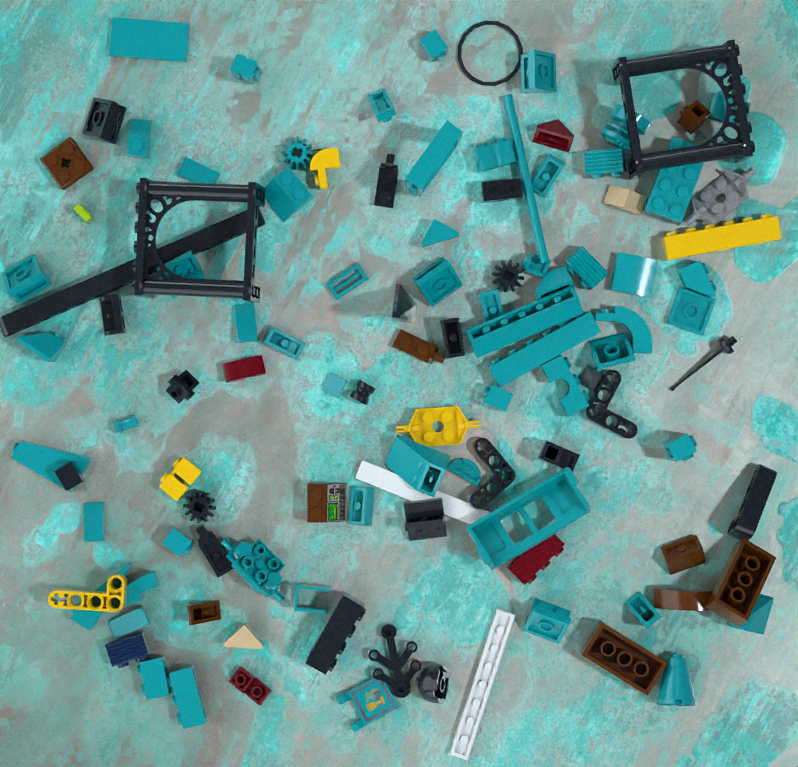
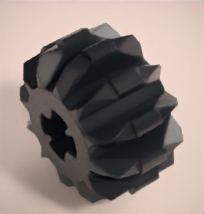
M512 260L508 261V266H506L504 261H501L502 268L498 265L495 266L499 273L492 272V276L498 277L492 282H500L497 286L498 290L504 285L505 293L508 291V286L514 292L515 287L513 284L521 287L517 280H524L523 276H518V274L524 272L523 269L516 270L519 266L518 263L511 267ZM505 271H507L509 274H513V277H511V281H508V279L503 278V276L505 275Z
M202 490L199 491L198 497L195 492H192L193 499L186 497L190 504L183 505L184 508L190 509L185 512V515L192 513L190 521L197 517V523H200L202 517L207 522V515L210 517L214 516L209 510L216 509V506H210V503H213L215 499L213 498L208 501L210 493L203 497ZM196 502H199V504H204L205 507L202 508L204 510L203 512H201L200 509L196 510Z

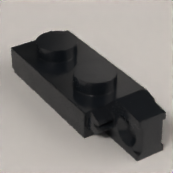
M387 154L386 164L381 163V167H379L374 206L393 209L398 177V165H394V154Z
M204 525L198 527L196 531L200 536L197 540L199 547L217 577L234 569L231 566V561L226 557L227 553L217 536L212 531L208 533Z

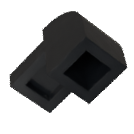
M545 440L538 458L563 469L569 467L573 472L580 455Z

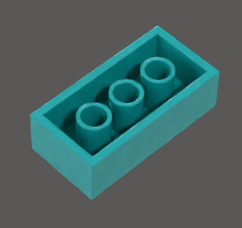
M672 137L668 142L666 150L695 145ZM704 162L658 169L643 211L676 224L682 223Z

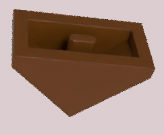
M219 600L189 603L187 606L189 625L221 619Z

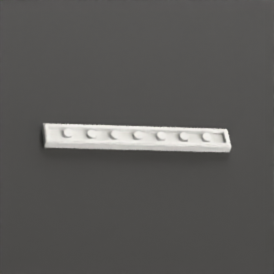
M363 460L355 477L411 501L442 498L444 514L470 525L491 513L483 508L473 509L468 502L438 490L435 497L419 492L396 473Z
M496 609L451 746L450 755L465 760L469 758L515 618L514 613Z

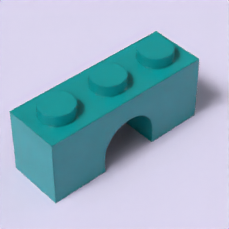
M560 355L540 366L549 383L557 379H562L567 383V394L558 400L568 417L589 406L588 401L590 399L585 390L581 391L578 385L581 382L576 374L572 375L569 369L572 366L567 357L563 358Z

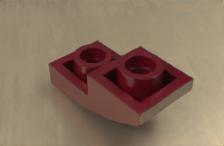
M262 355L222 364L226 383L242 381L246 378L266 374Z
M242 666L238 668L229 680L232 685L249 696L258 705H262L273 691Z

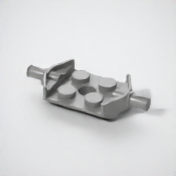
M750 167L743 174L723 169V174L696 196L692 194L691 199L694 211L684 219L686 224L690 226L697 219L709 224H717L749 199L746 184L747 180L756 174L755 171ZM720 196L726 197V199H725L724 202H722V203H717V202H716V199H717L718 197H720Z

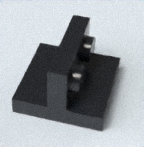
M93 97L82 134L116 144L127 108L111 100Z
M442 498L404 502L406 516L405 531H408L409 541L447 537Z

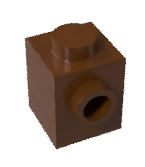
M696 100L690 106L686 105L680 111L681 117L677 123L691 135L703 125L711 112Z

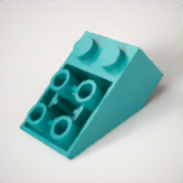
M397 435L385 465L415 490L435 497L451 456Z

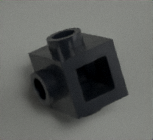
M185 370L179 376L176 374L169 380L170 386L166 389V392L180 404L184 399L188 401L195 394L193 390L200 382Z

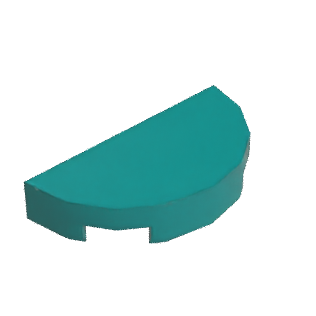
M462 458L451 461L447 465V469L479 487L481 472L473 461Z

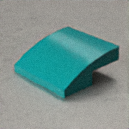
M617 252L610 290L650 298L657 260Z

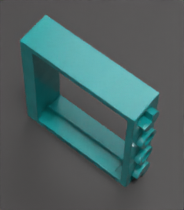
M448 120L405 177L406 191L413 196H416V194L421 196L461 142L463 131Z

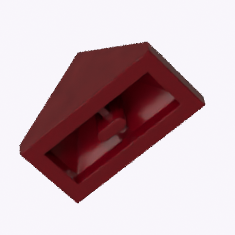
M557 119L537 125L532 142L569 152L574 135Z

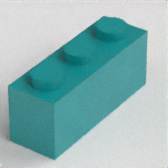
M190 665L171 670L169 676H167L169 687H173L174 695H172V701L174 706L178 707L177 720L179 725L182 724L183 729L205 724L207 717L194 666Z

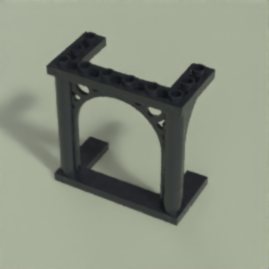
M735 39L727 40L723 45L627 60L626 57H620L613 64L614 85H620L630 144L631 158L627 160L630 180L638 179L646 171L734 158L735 163H740L753 156L755 145L754 141L750 139L752 126L751 122L747 120L749 107L748 103L744 102L746 88L745 84L741 83L740 75H743L742 65L738 64L737 56L740 55L738 44L735 45ZM710 62H714L710 70L705 67V64L710 65ZM718 65L720 69L726 68V72L722 76L715 74V69ZM679 69H694L714 79L721 88L726 103L725 118L719 131L710 140L699 145L642 154L630 77ZM729 76L727 83L730 84L729 86H725L723 83V79ZM732 98L733 103H729L728 99ZM730 116L735 117L733 120L736 124L730 123ZM725 128H733L737 132V137L734 139L727 137L724 131ZM718 137H722V139L727 143L723 144V141L717 143Z
M140 178V182L136 186L139 202H136L135 206L138 222H135L134 227L135 233H137V241H134L136 261H133L135 280L132 281V292H134V295L144 298H154L155 295L242 298L244 301L251 303H260L261 284L255 282L258 207H265L266 188L257 182H248V185L164 182ZM163 197H167V200L172 198V202L167 204ZM160 201L163 210L155 212L152 209L151 203H159ZM186 201L247 203L244 281L191 279L181 277L169 270L162 262L156 247V233L164 215L174 206ZM150 213L156 216V220L153 223L150 222L152 220ZM149 235L153 236L152 240H149ZM153 253L154 259L148 262L150 259L148 254ZM153 264H159V272L154 276H150L148 274L149 267ZM166 272L168 279L162 277L163 280H160L159 278Z

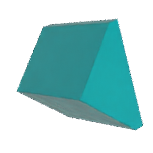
M626 332L588 341L595 370L636 360Z

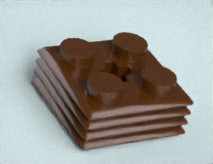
M71 137L40 158L62 190L67 189L94 169ZM65 159L68 161L71 160V162L69 163V168H67L66 166H62L64 164L63 161Z

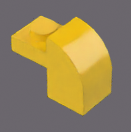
M338 147L323 149L317 152L311 160L310 172L318 171V174H315L316 186H320V190L328 189L326 170L341 169Z

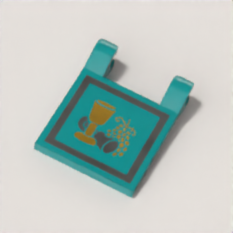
M374 677L336 697L339 705L352 699L361 719L350 724L353 732L399 708L387 683L382 680H376Z

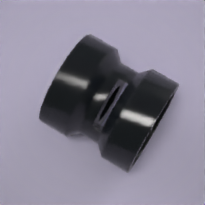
M359 380L356 384V390L352 391L350 397L367 405L369 396L374 393L375 388Z

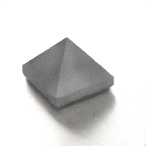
M587 365L579 380L581 384L595 391L604 375Z

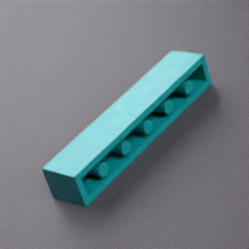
M569 286L466 330V334L476 358H479L583 314V310L574 288Z
M583 311V314L576 316L575 320L570 323L566 320L558 324L559 329L553 332L551 329L541 334L542 338L535 341L533 338L524 343V348L518 350L516 347L507 352L508 357L504 359L498 357L491 361V366L488 368L498 386L502 387L600 333L601 330L591 312L585 313Z

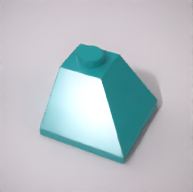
M565 266L546 273L535 291L537 300L569 286L574 288L572 278Z
M56 331L54 334L46 332L21 336L16 339L48 362H55L67 345L63 341L65 337Z
M760 594L747 622L739 627L729 621L726 624L730 627L764 635L774 597Z

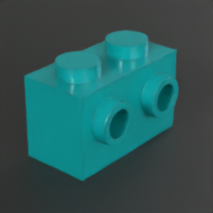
M682 433L663 443L671 461L675 462L679 460L687 461L694 457L693 453L697 451L695 448L697 443L694 437L686 433Z

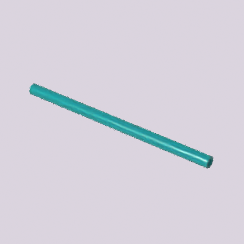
M509 94L503 96L539 261L540 264L549 262L513 96Z

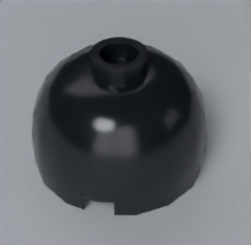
M427 666L421 671L419 677L416 678L415 686L424 700L442 704L443 701L441 700L446 699L449 686V678L445 679V672L448 673L446 666Z

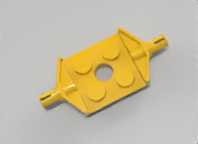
M458 406L423 408L415 410L409 424L396 426V429H404L396 430V434L408 433L415 442L427 447L460 445L467 429L481 428V424L473 425L480 423V420H467ZM441 421L444 428L441 432L433 430L434 422Z

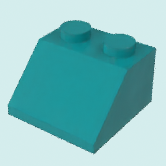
M289 166L265 186L266 201L284 222L314 198Z

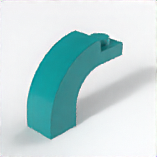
M613 306V313H610L608 309H599V313H594L595 321L617 322L627 328L631 336L633 353H652L651 332L639 314L622 306Z

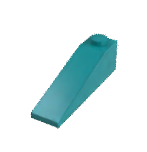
M129 562L115 574L126 576L133 564ZM114 578L113 585L118 588L122 582L119 578ZM108 580L95 591L107 592ZM93 596L92 603L95 606H100L101 599L98 596ZM72 609L70 613L73 615L70 619L91 631L103 611Z

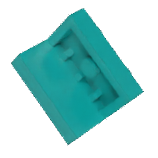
M534 49L528 50V54L521 55L522 93L557 92L556 54Z
M191 250L165 263L169 270L181 277L206 279L200 263ZM164 272L161 278L168 279V274Z
M35 254L1 273L7 293L10 297L14 296L18 303L52 284L41 268Z
M441 257L412 278L431 307L463 286L452 265L444 257Z
M535 598L523 631L559 644L570 625L571 618L569 616L571 611Z

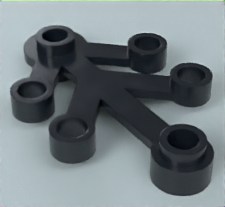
M385 624L382 627L381 634L383 638L387 639L391 660L381 655L377 649L370 650L369 659L377 661L393 671L395 679L386 675L382 668H375L373 670V677L390 685L396 697L404 698L411 691L409 682L422 667L419 660H412L410 669L404 677L402 676L401 670L411 654L417 651V643L409 641L406 644L405 651L398 658L394 639L397 633L396 627L392 624ZM391 629L393 633L388 636L385 634V631ZM413 643L415 649L409 650L408 645ZM377 652L378 657L372 658L371 653ZM414 662H417L420 666L419 668L414 669L412 667V664ZM378 670L381 671L382 676L376 677L375 672ZM399 685H403L405 687V690L403 692L398 691L397 688Z

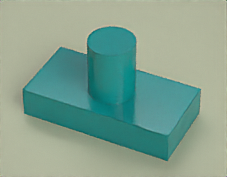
M386 89L368 94L377 120L389 122L392 116L396 115V112Z

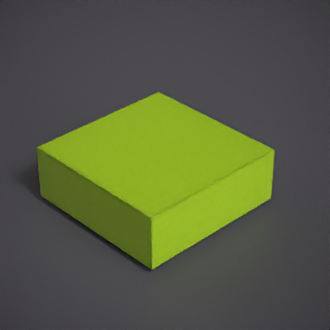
M77 204L73 208L88 224L94 220V217L81 204Z

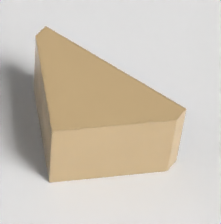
M609 185L603 203L640 216L646 197L631 189Z
M246 623L224 642V647L263 649L264 646L261 639Z

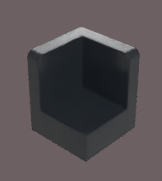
M74 461L54 471L66 491L85 481Z

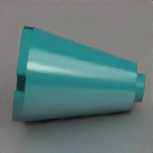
M671 654V658L666 660L668 664L664 668L657 705L695 706L696 700L687 660L682 658V654Z

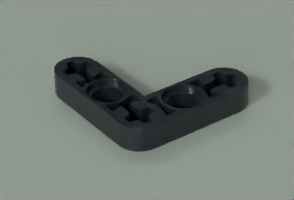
M609 370L604 374L589 406L586 408V416L591 421L610 431L630 439L636 436L637 426L633 422L607 409L621 382L620 373L616 370ZM615 373L617 382L611 383L610 387H613L611 391L602 385L603 383L607 385L610 380L607 376ZM601 390H606L609 393V397L605 401H601L598 398V393ZM594 400L605 404L603 408L599 406L597 410L600 413L599 416L591 417L592 413L589 411L590 409H595L597 405L593 403ZM609 416H614L617 419V423L613 427L608 426L606 423V419ZM621 420L624 421L622 425L625 427L632 426V434L625 435L626 431L622 428L619 429V432L616 430Z
M486 438L475 440L473 451L491 471L493 476L470 495L469 504L473 509L485 507L507 488L516 477L512 467ZM478 442L485 443L486 446L484 448L486 451L492 450L493 453L484 458L483 455L486 453L484 450L479 451L477 449L479 447ZM491 456L498 457V466L493 467L490 465L489 458ZM504 464L505 467L502 468V470L505 473L510 472V480H503L502 477L504 476V474L501 472V470L498 473L495 470L499 469ZM489 483L496 484V493L491 494L488 492L487 485ZM483 489V492L489 497V499L487 500V497H484L480 501L482 503L481 505H475L473 503L475 501L474 496L480 497L483 494L480 491Z

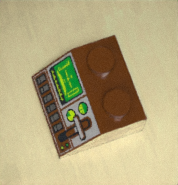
M308 483L307 522L328 523L347 521V483Z

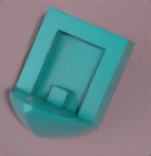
M534 253L528 254L522 260L524 271L540 278L545 277L551 260H549L548 263L540 264L538 255Z

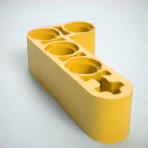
M123 574L111 576L107 582V592L56 589L48 595V603L54 608L118 612L126 603L127 579ZM114 578L121 580L122 586L120 588L114 587ZM59 594L58 596L60 598H65L67 596L68 598L67 600H61L57 603V599H54V596ZM74 595L81 597V604L77 605L73 602ZM93 596H98L101 599L100 606H95L92 603ZM116 597L120 600L121 604L119 607H114L111 604L112 598Z

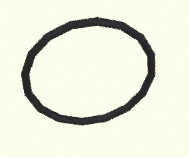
M483 21L471 26L463 34L459 42L458 61L460 67L470 80L480 85L496 86L507 82L517 73L521 65L523 48L518 35L509 26L498 21ZM483 25H498L507 29L515 38L519 48L518 62L514 71L506 78L496 82H483L474 78L465 69L461 58L462 45L466 36L475 28Z

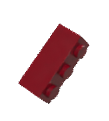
M554 534L520 554L507 568L524 585L526 583L531 584L537 577L536 573L540 569L545 570L551 562L549 560L554 555L557 557L562 553L565 544Z

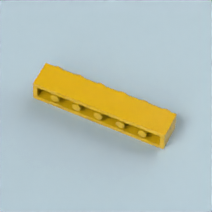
M772 214L761 215L758 220H753V217L741 219L742 223L734 224V221L723 222L721 227H715V224L704 226V230L697 231L696 228L686 229L683 234H678L677 231L666 233V237L662 238L665 259L668 261L780 240L782 237L778 216L772 217Z

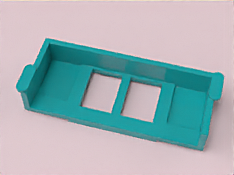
M565 467L562 471L466 527L468 535L477 547L479 556L490 567L491 571L591 512L589 503L577 487L578 480L569 467ZM541 497L556 521L538 531L523 507ZM516 511L520 513L533 533L517 544L513 542L500 522Z

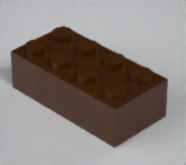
M742 538L734 545L705 608L737 627L747 622L776 557L747 539Z
M599 620L580 651L582 656L647 696L668 664L663 658Z

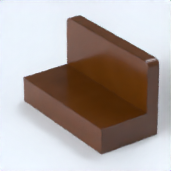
M697 535L660 547L670 575L706 562L703 547Z

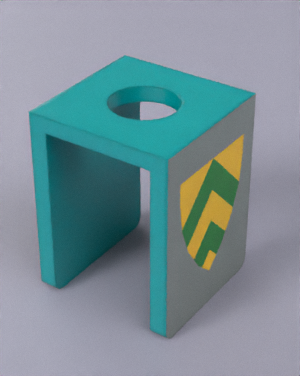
M297 583L294 611L328 614L329 608L298 605L300 589L330 591L331 586Z

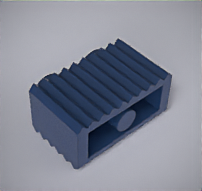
M144 631L105 645L112 667L118 666V668L128 666L129 661L136 660V662L146 660L147 655L151 653Z

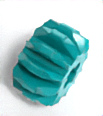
M296 137V143L288 139L290 146L283 145V148L288 151H282L281 155L288 156L283 159L284 163L290 161L288 165L290 168L295 163L296 170H299V164L301 163L304 168L307 167L305 160L311 163L312 159L307 156L314 155V152L307 151L312 148V145L308 144L305 146L306 139L299 143V137ZM295 149H297L298 151H303V153H300V158H298L297 156H292V154H295Z

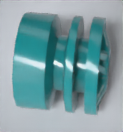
M616 104L610 114L615 123L606 122L605 127L607 129L602 128L600 135L613 146L631 152L623 105ZM635 112L639 135H645L651 123L644 116Z

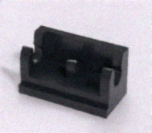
M121 295L100 297L104 335L126 333Z

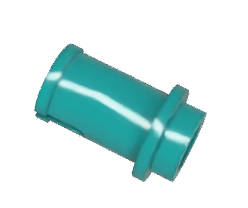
M136 415L122 420L116 419L117 421L113 422L116 433H123L124 430L139 427Z

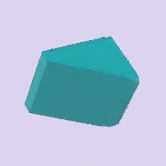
M330 372L322 390L339 398L347 381Z

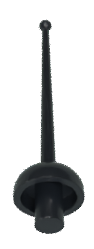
M734 336L730 337L727 341L721 337L718 342L719 349L674 387H671L670 390L674 391L677 386L721 352L732 354L734 352L732 346L738 341Z

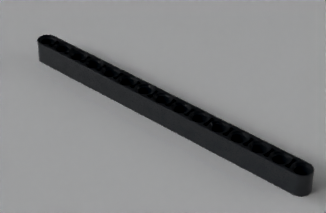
M259 207L257 228L266 224ZM247 210L158 248L157 251L162 262L165 264L190 250L195 256L245 234ZM149 253L150 259L148 262L154 259L153 253ZM136 258L0 317V329L3 336L13 335L132 283L135 280L133 261H136ZM159 264L151 265L148 269V274L151 275L158 272L157 267H159Z

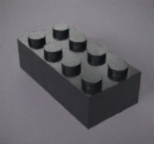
M344 592L307 657V665L325 675L328 671L332 672L338 660L336 659L337 654L341 655L346 647V638H351L356 630L355 622L357 620L361 621L366 612L364 602Z

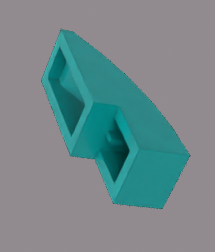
M155 571L145 574L127 585L125 606L143 600L142 592L160 585ZM114 597L111 600V604L114 607L120 606L121 603L118 598Z

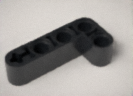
M758 464L738 515L731 522L727 535L738 540L742 538L749 540L752 538L776 479L777 471Z

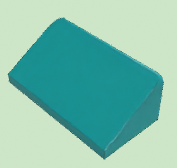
M351 486L348 524L372 525L375 491L373 487Z

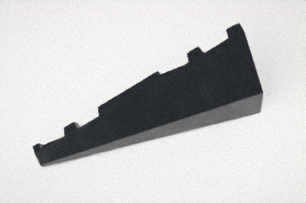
M396 284L392 320L415 323L417 304L401 284Z

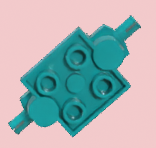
M227 537L221 542L228 550L226 557L231 561V566L257 593L261 592L266 598L272 595L279 603L286 598L277 590L282 582L279 572L285 567V564L259 538L252 545L245 541L233 545Z

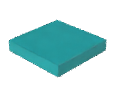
M679 287L666 323L703 336L716 299Z

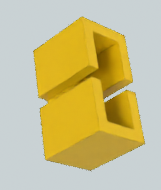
M179 457L172 465L174 467L173 471L170 474L166 472L160 479L162 484L159 487L175 501H179L190 488L175 474L191 485L203 472L187 457H183V459Z

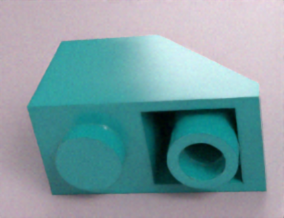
M699 260L677 270L685 289L707 297L716 295L714 292L717 291L716 286L712 280L709 281L707 276L709 271L705 263H701Z

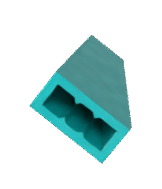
M27 441L16 442L11 450V453H13L12 459L62 488L64 487L54 471L74 461L81 474L84 475L93 459L89 456ZM77 486L71 488L68 491L74 492Z

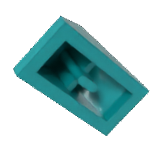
M434 219L421 245L426 247L457 238L459 233Z
M640 591L625 603L646 629L661 618V615Z

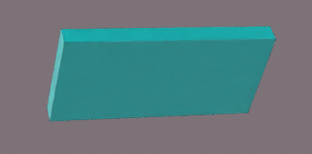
M113 17L110 56L187 63L190 24Z

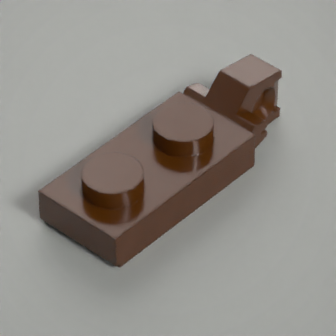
M400 329L393 344V347L426 363L432 364L433 360L443 364L446 358L437 353L439 348L435 347V345Z

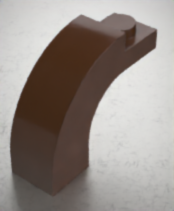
M657 588L654 589V608L707 611L709 609L705 607L713 589Z

